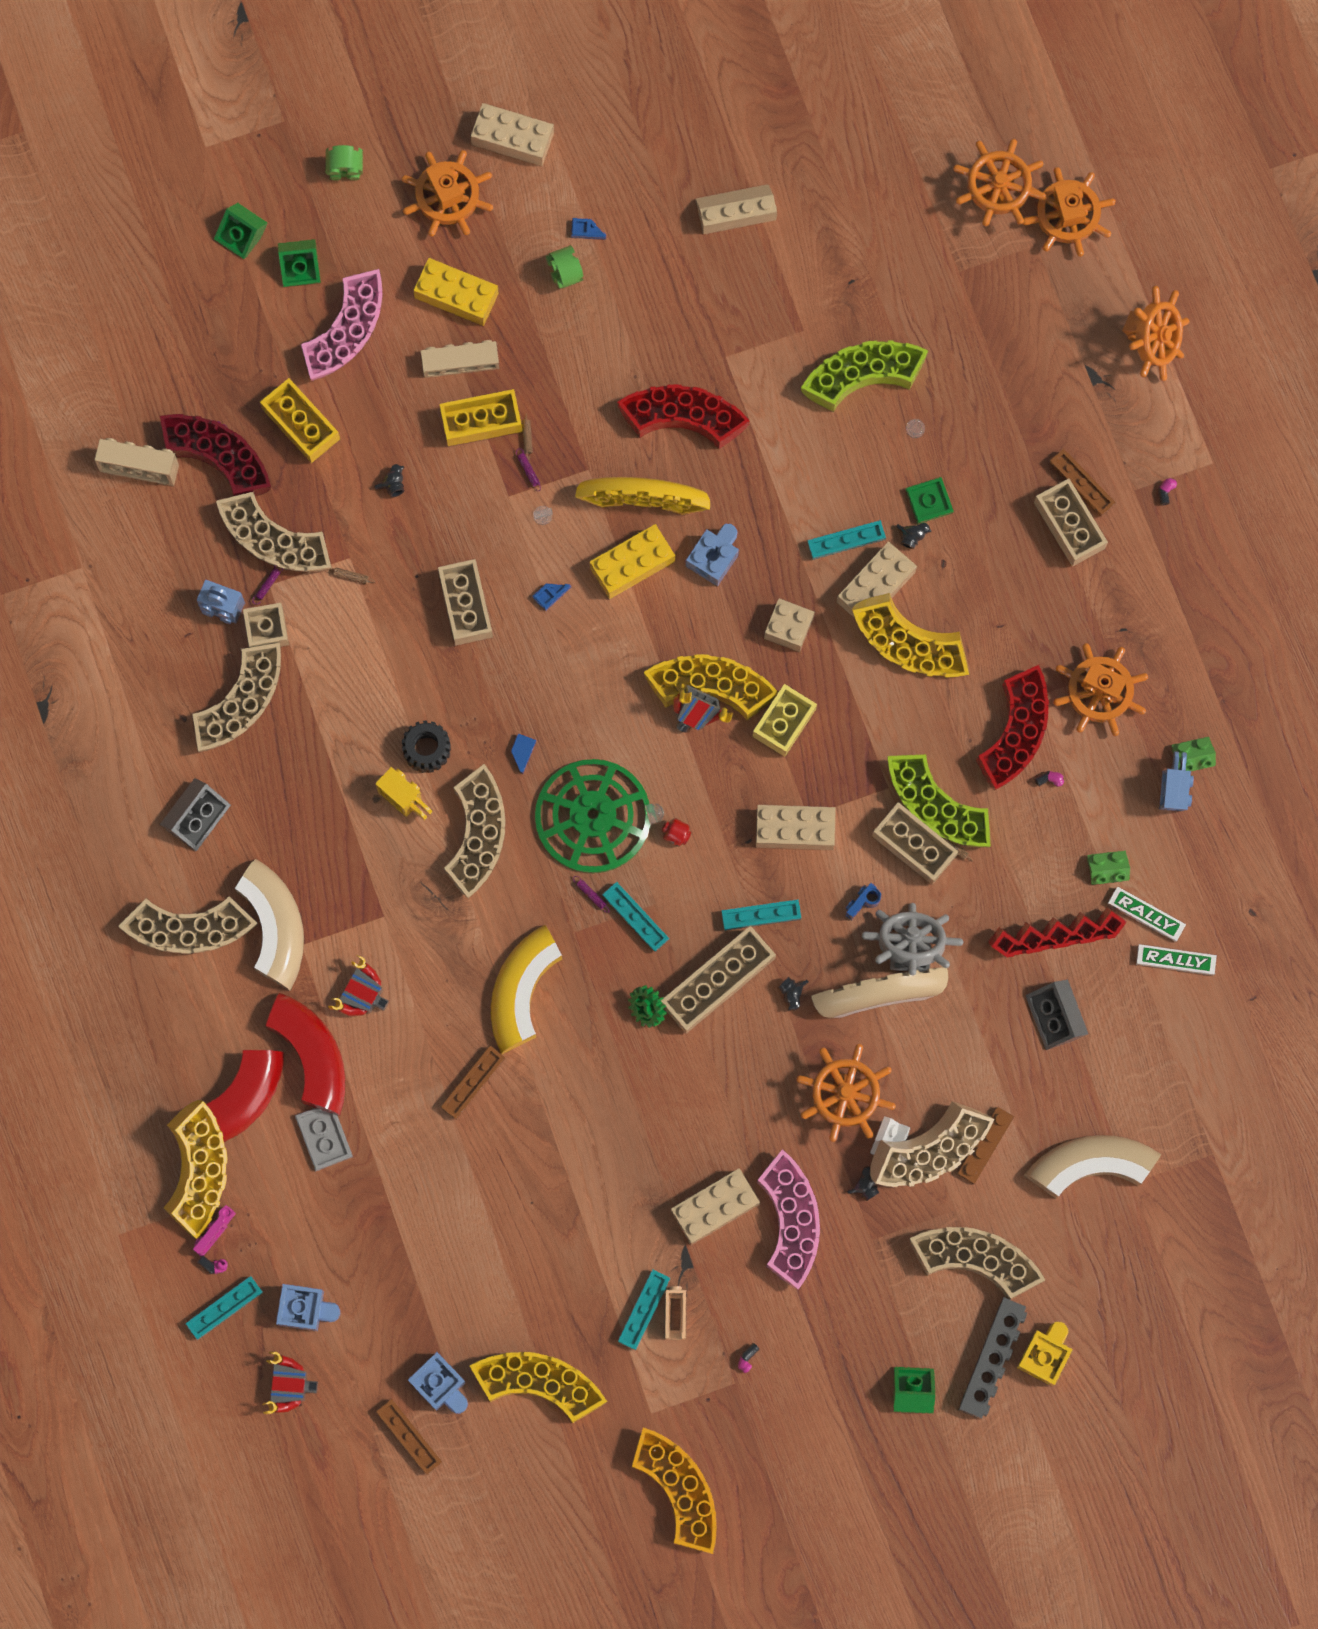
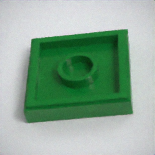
M942 477L905 489L917 525L954 513Z

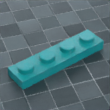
M881 520L810 539L807 543L812 559L815 560L886 540Z
M618 882L602 894L608 903L654 952L669 940V937Z
M799 899L721 911L724 931L802 919Z
M654 1269L652 1270L618 1340L619 1343L636 1351L671 1279L670 1277Z
M250 1276L188 1321L186 1325L195 1338L199 1340L263 1292L252 1276Z

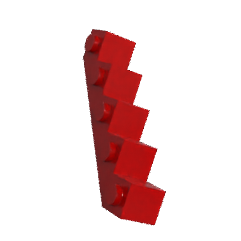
M1106 907L1096 922L1079 912L1069 927L1052 917L1042 932L1025 922L1015 937L1001 927H998L988 943L992 948L1008 958L1025 953L1030 954L1052 948L1057 949L1074 944L1116 938L1127 922L1117 913Z

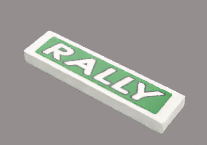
M1119 887L1116 888L1108 902L1109 906L1174 942H1177L1186 925Z
M1139 944L1136 965L1214 976L1217 955Z

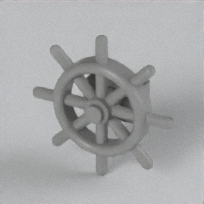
M915 903L909 904V912L898 913L891 917L882 910H877L876 916L884 922L880 933H862L864 940L879 941V946L883 953L875 958L876 963L881 964L885 960L890 959V970L909 971L911 976L916 975L917 970L919 972L927 971V969H930V964L935 961L943 968H948L950 966L949 961L942 957L945 945H963L961 938L946 937L941 925L949 921L948 915L944 914L935 920L928 915L916 912ZM895 930L899 934H891L890 932ZM930 932L934 935V936H925V935H927V934L930 933Z

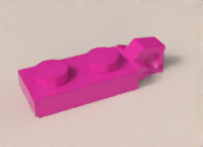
M225 1205L219 1211L218 1219L212 1221L207 1227V1233L197 1239L193 1250L201 1257L205 1255L228 1227L227 1224L236 1213Z

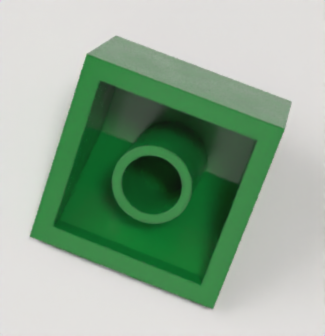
M236 203L226 209L214 240L245 259L262 238L268 222L241 204Z
M316 239L278 243L283 287L321 283Z
M894 1367V1412L934 1414L936 1396L934 1369Z

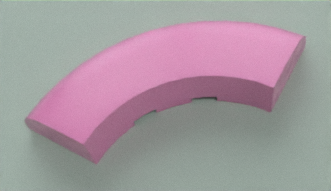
M379 269L343 278V307L337 319L331 325L332 327L325 334L301 344L311 381L323 378L346 365L361 351L369 340L377 323L382 303V281Z
M782 1149L757 1181V1184L764 1189L772 1200L779 1221L777 1247L766 1267L798 1290L811 1270L817 1253L820 1235L819 1213L808 1179L797 1163Z

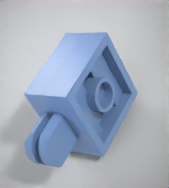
M724 524L716 535L706 530L686 559V567L718 586L738 557L739 549L732 545L737 538L736 527L732 524Z
M206 579L197 598L200 610L204 615L220 617L221 621L228 624L231 622L237 623L245 604L241 592Z
M1174 751L1172 769L1162 771L1160 810L1185 811L1188 810V807H1191L1192 795H1189V788L1193 787L1194 777L1191 776V771H1186V752L1181 753L1179 770V752Z
M283 1284L276 1324L278 1326L318 1331L319 1321L335 1322L338 1320L340 1308L335 1303L323 1301L324 1291L322 1289Z
M438 1352L408 1379L436 1411L443 1404L456 1414L463 1413L467 1409L468 1401L459 1391L466 1382Z

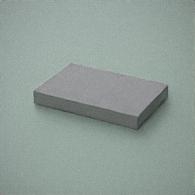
M314 1108L295 1116L316 1171L353 1157L336 1114Z

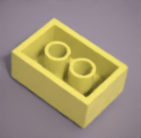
M784 684L754 729L753 737L785 757L812 717L817 704Z

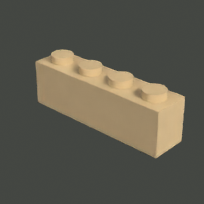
M484 340L477 344L466 342L461 346L450 344L445 345L444 348L427 347L425 350H421L424 378L499 369L496 341Z

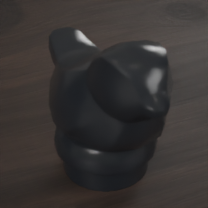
M394 464L382 482L374 486L375 490L387 489L390 497H397L403 494L402 471L404 466Z
M927 523L905 527L899 524L896 525L903 533L900 544L909 549H915L918 541L923 540L927 533L932 532Z
M788 977L778 987L781 993L784 994V1000L789 1007L788 1010L795 1011L800 1007L802 989L808 984V980L795 983L794 979Z
M871 1166L863 1168L856 1186L848 1190V1194L862 1193V1197L868 1201L880 1193L877 1189L878 1187L871 1179Z

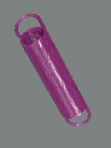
M524 452L517 455L532 486H540V481Z
M274 567L255 595L260 600L264 598L281 571Z
M580 878L576 886L599 909L604 907L608 909L603 899Z

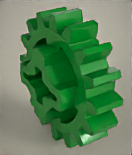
M647 985L639 986L630 993L631 998L628 999V1002L631 1003L628 1008L633 1011L631 1016H636L635 1021H641V1026L647 1025L648 1028L659 1025L665 1020L663 1016L667 1014L663 1010L666 1005L661 1002L664 998H659V992H653L652 986L649 988Z

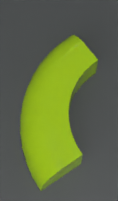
M888 340V342L867 341L853 347L849 346L838 351L832 357L827 358L818 368L814 369L802 385L801 391L813 402L834 412L846 396L868 385L893 384L910 390L927 357L928 350L913 344L898 343L893 340Z
M926 754L887 756L893 785L908 811L944 839L966 846L991 847L988 808L970 807L952 800L934 782L928 767Z

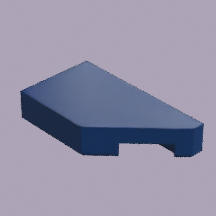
M572 218L571 238L606 240V234L596 226L592 219Z
M545 584L532 598L547 611L571 588V585Z
M518 733L511 753L520 773L523 774L535 747L536 740Z

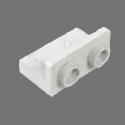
M884 1116L870 1153L875 1154L880 1140L891 1142L906 1141L910 1127L899 1124L895 1120Z

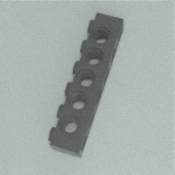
M1005 1297L1001 1300L958 1408L959 1411L978 1419L987 1416L991 1405H988L990 1397H995L998 1389L995 1386L997 1379H1002L1006 1369L1003 1367L1005 1360L1009 1361L1013 1350L1010 1349L1012 1341L1016 1342L1020 1331L1017 1330L1020 1323L1023 1324L1026 1319V1306ZM1005 1317L1013 1319L1014 1325L1012 1327L1004 1325ZM998 1335L1006 1338L1004 1346L997 1344L996 1338ZM990 1354H996L999 1357L998 1364L990 1363ZM988 1372L991 1375L992 1380L990 1383L982 1381V1373ZM976 1391L983 1392L984 1400L982 1402L975 1400L974 1393Z

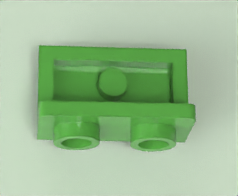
M1209 737L1172 745L1173 754L1174 751L1179 752L1178 770L1180 769L1182 752L1187 753L1186 771H1195L1216 765V752Z
M1126 850L1087 855L1092 885L1122 882L1130 879V865Z

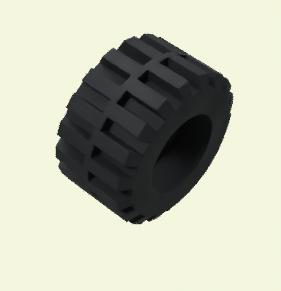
M427 720L423 721L422 724L416 722L414 727L411 725L408 728L409 731H405L404 739H402V751L408 765L413 766V769L416 771L420 769L423 773L426 770L434 772L433 769H441V765L447 763V758L450 757L451 751L450 739L446 730H443L440 724L437 726L435 722L431 721V723H428ZM423 738H432L437 742L438 748L433 754L423 756L415 751L416 743Z

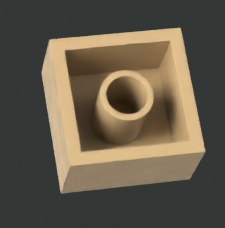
M779 598L765 631L764 639L800 652L815 612Z
M281 603L243 609L250 648L280 643V647L289 645Z

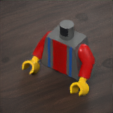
M686 685L684 690H681L679 694L673 697V710L679 721L677 728L681 732H686L690 726L700 730L715 721L721 720L725 723L731 721L733 713H727L726 708L720 710L717 698L689 685Z
M356 955L359 957L360 962L356 964L351 961V964L357 967L340 999L331 998V1000L336 1002L335 1007H328L350 1017L363 1016L366 1013L370 1014L374 1006L384 1011L389 1000L380 996L383 991L381 987L382 981L376 971L365 962V959Z
M269 1352L274 1355V1360H267V1362L274 1364L271 1401L263 1403V1405L269 1406V1411L263 1413L266 1415L273 1412L286 1413L297 1408L302 1401H305V1393H317L318 1381H307V1372L293 1358L280 1355L277 1352Z

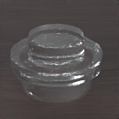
M913 419L907 423L906 432L912 438H919L925 432V425L921 420Z

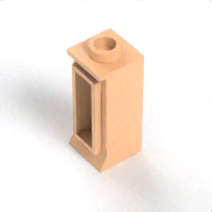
M671 1286L670 1290H666L665 1340H685L686 1290H682L680 1286ZM671 1299H681L680 1330H670Z

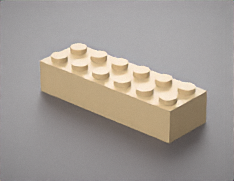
M749 926L661 1001L662 1004L666 1005L664 1009L687 1034L775 960L776 954L756 931Z

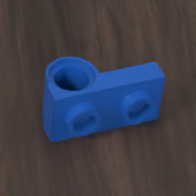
M874 884L864 885L858 892L859 898L856 901L852 900L846 907V910H848L846 917L851 921L864 905L868 908L878 906L881 892ZM870 893L875 894L877 900L870 902L866 896Z

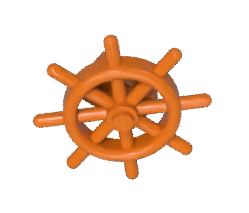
M1016 139L1010 140L1007 151H992L989 153L983 142L977 141L976 147L981 157L975 161L971 169L960 165L953 167L955 172L968 176L967 187L969 193L958 197L956 203L960 205L972 199L979 208L986 211L982 220L983 226L989 225L993 214L1008 213L1013 214L1018 224H1023L1024 219L1019 208L1026 202L1028 197L1031 196L1040 200L1046 199L1045 193L1031 189L1032 177L1030 172L1043 167V162L1038 160L1030 165H1026L1020 157L1014 154L1017 145ZM993 162H1003L1001 169L996 168ZM986 165L990 171L989 175L979 172L980 169ZM1009 165L1014 166L1017 171L1009 172ZM1022 177L1023 186L1015 184V179ZM976 179L985 181L986 184L977 188ZM1012 190L1021 194L1013 200L1009 191Z
M465 150L459 152L456 162L445 161L436 163L431 152H426L425 157L430 167L423 171L419 179L407 175L402 176L404 183L416 186L415 194L417 203L405 207L403 213L408 215L421 210L432 221L428 231V235L431 237L435 236L439 224L452 225L457 223L463 234L468 235L470 230L465 219L474 212L476 207L486 211L493 210L492 204L479 200L478 185L490 179L492 174L486 172L475 177L467 167L463 166L467 155ZM458 175L462 176L467 181L463 183H457ZM471 187V197L463 195L465 193L464 190ZM424 189L435 193V195L424 199ZM439 201L437 211L429 207V205ZM460 202L466 203L467 205L460 210L457 204ZM450 207L453 213L444 214L445 209Z
M1055 167L1053 172L1056 183H1053L1044 190L1043 193L1046 194V199H1039L1037 215L1023 218V225L1039 223L1043 232L1049 236L1043 245V251H1049L1055 241L1074 243L1077 256L1082 257L1084 250L1081 241L1088 238L1094 231L1106 238L1111 236V232L1098 223L1101 216V208L1113 206L1116 201L1113 198L1099 201L1096 193L1089 187L1095 177L1093 172H1089L1082 183L1075 180H1064L1061 169ZM1083 196L1088 200V204L1083 205L1081 199ZM1048 204L1057 209V211L1045 213V205ZM1091 210L1093 213L1092 220L1086 218L1088 211ZM1060 218L1055 227H1053L1048 221ZM1082 223L1086 226L1084 229L1078 231L1076 224ZM1069 226L1071 233L1062 232L1061 230L1063 227Z
M1153 286V302L1149 303L1143 311L1139 307L1135 308L1134 311H1130L1122 330L1128 336V339L1133 341L1129 344V348L1131 350L1137 349L1140 358L1144 362L1140 371V376L1143 378L1147 376L1150 366H1158L1160 380L1166 381V365L1175 357H1184L1180 346L1183 326L1189 324V319H1181L1180 313L1175 307L1179 296L1177 290H1173L1168 302L1160 301L1159 287Z
M1085 643L1082 648L1086 660L1080 663L1074 671L1062 665L1056 666L1057 672L1070 679L1068 695L1054 699L1053 704L1060 706L1071 703L1075 711L1082 716L1076 728L1079 733L1084 731L1090 720L1094 722H1108L1112 735L1118 736L1119 729L1115 721L1116 718L1120 717L1128 708L1141 715L1146 712L1144 707L1132 702L1134 696V684L1146 681L1148 675L1142 673L1131 677L1129 671L1120 663L1125 653L1124 647H1119L1112 659L1108 657H1093L1090 645ZM1089 669L1086 677L1081 675L1083 672ZM1077 682L1084 687V691L1077 692ZM1124 687L1125 697L1120 695ZM1093 696L1088 707L1080 701L1081 699ZM1099 700L1101 701L1104 712L1094 711ZM1117 702L1120 705L1116 709L1112 710L1110 703Z
M861 1044L855 1046L852 1059H839L835 1061L832 1060L826 1048H820L819 1053L826 1066L820 1070L815 1079L799 1075L796 1079L798 1083L813 1087L812 1098L814 1106L803 1111L801 1118L807 1119L819 1113L826 1121L833 1124L829 1136L831 1142L837 1140L840 1127L860 1125L867 1138H872L873 1132L866 1120L874 1113L876 1107L879 1106L889 1110L896 1108L895 1103L879 1099L880 1087L878 1080L890 1074L891 1068L887 1066L873 1073L869 1067L859 1062L863 1050ZM849 1068L848 1074L841 1073L840 1075L838 1069ZM856 1071L864 1075L865 1078L860 1079L855 1077ZM830 1073L835 1080L834 1085L823 1082ZM870 1085L871 1096L860 1093L861 1089ZM821 1090L835 1093L823 1101L821 1099ZM858 1101L869 1104L865 1111H860L857 1105Z

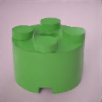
M348 145L332 146L330 151L329 148H326L325 173L330 175L331 180H340L341 177H348L349 180H359L360 175L363 174V150L358 148V151H356L354 146Z
M571 245L545 256L548 266H551L553 270L551 272L552 280L554 283H557L559 289L584 281L578 258L572 255L575 251Z

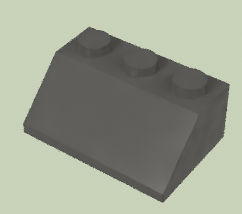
M194 778L160 825L177 839L197 851L231 804L206 783Z
M1068 979L1053 982L1025 995L1046 1050L1088 1035Z

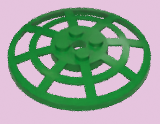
M580 760L558 770L543 786L536 803V829L546 851L561 865L582 873H604L626 864L642 848L650 829V803L642 784L624 767L606 760ZM598 764L608 766L605 776L593 774L580 776L577 767ZM568 770L570 771L573 780L566 784L557 796L546 793L551 784L560 775ZM618 770L630 778L639 792L628 795L626 790L612 779L615 771ZM596 780L602 781L598 791H587L584 781ZM609 784L616 788L623 797L612 801L606 795ZM576 785L580 795L574 801L564 799L563 796L566 792ZM643 799L645 807L643 830L632 826L634 817L632 802ZM543 800L554 803L552 812L554 827L543 831L541 823ZM559 805L570 809V819L559 823L558 818ZM627 805V823L616 819V808ZM594 809L598 811L599 815L596 819H590L587 813ZM613 826L622 829L621 835L610 843L606 834ZM574 827L580 834L577 844L571 841L563 831ZM629 833L639 837L632 850L617 860L613 849L620 845ZM558 834L566 845L574 849L571 860L569 861L557 853L547 839ZM588 837H599L603 847L587 848L584 845ZM581 853H606L609 864L601 866H584L577 863Z

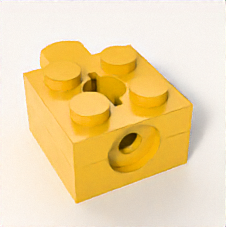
M390 767L375 783L378 793L405 817L413 811L425 821L427 816L417 805L429 815L432 813V810L422 802L420 788L413 781L409 783L401 770L398 768L394 770Z
M1054 1322L1050 1325L1046 1335L1039 1331L1034 1332L1017 1368L1053 1387L1073 1350L1063 1344L1068 1335L1067 1326L1062 1322Z

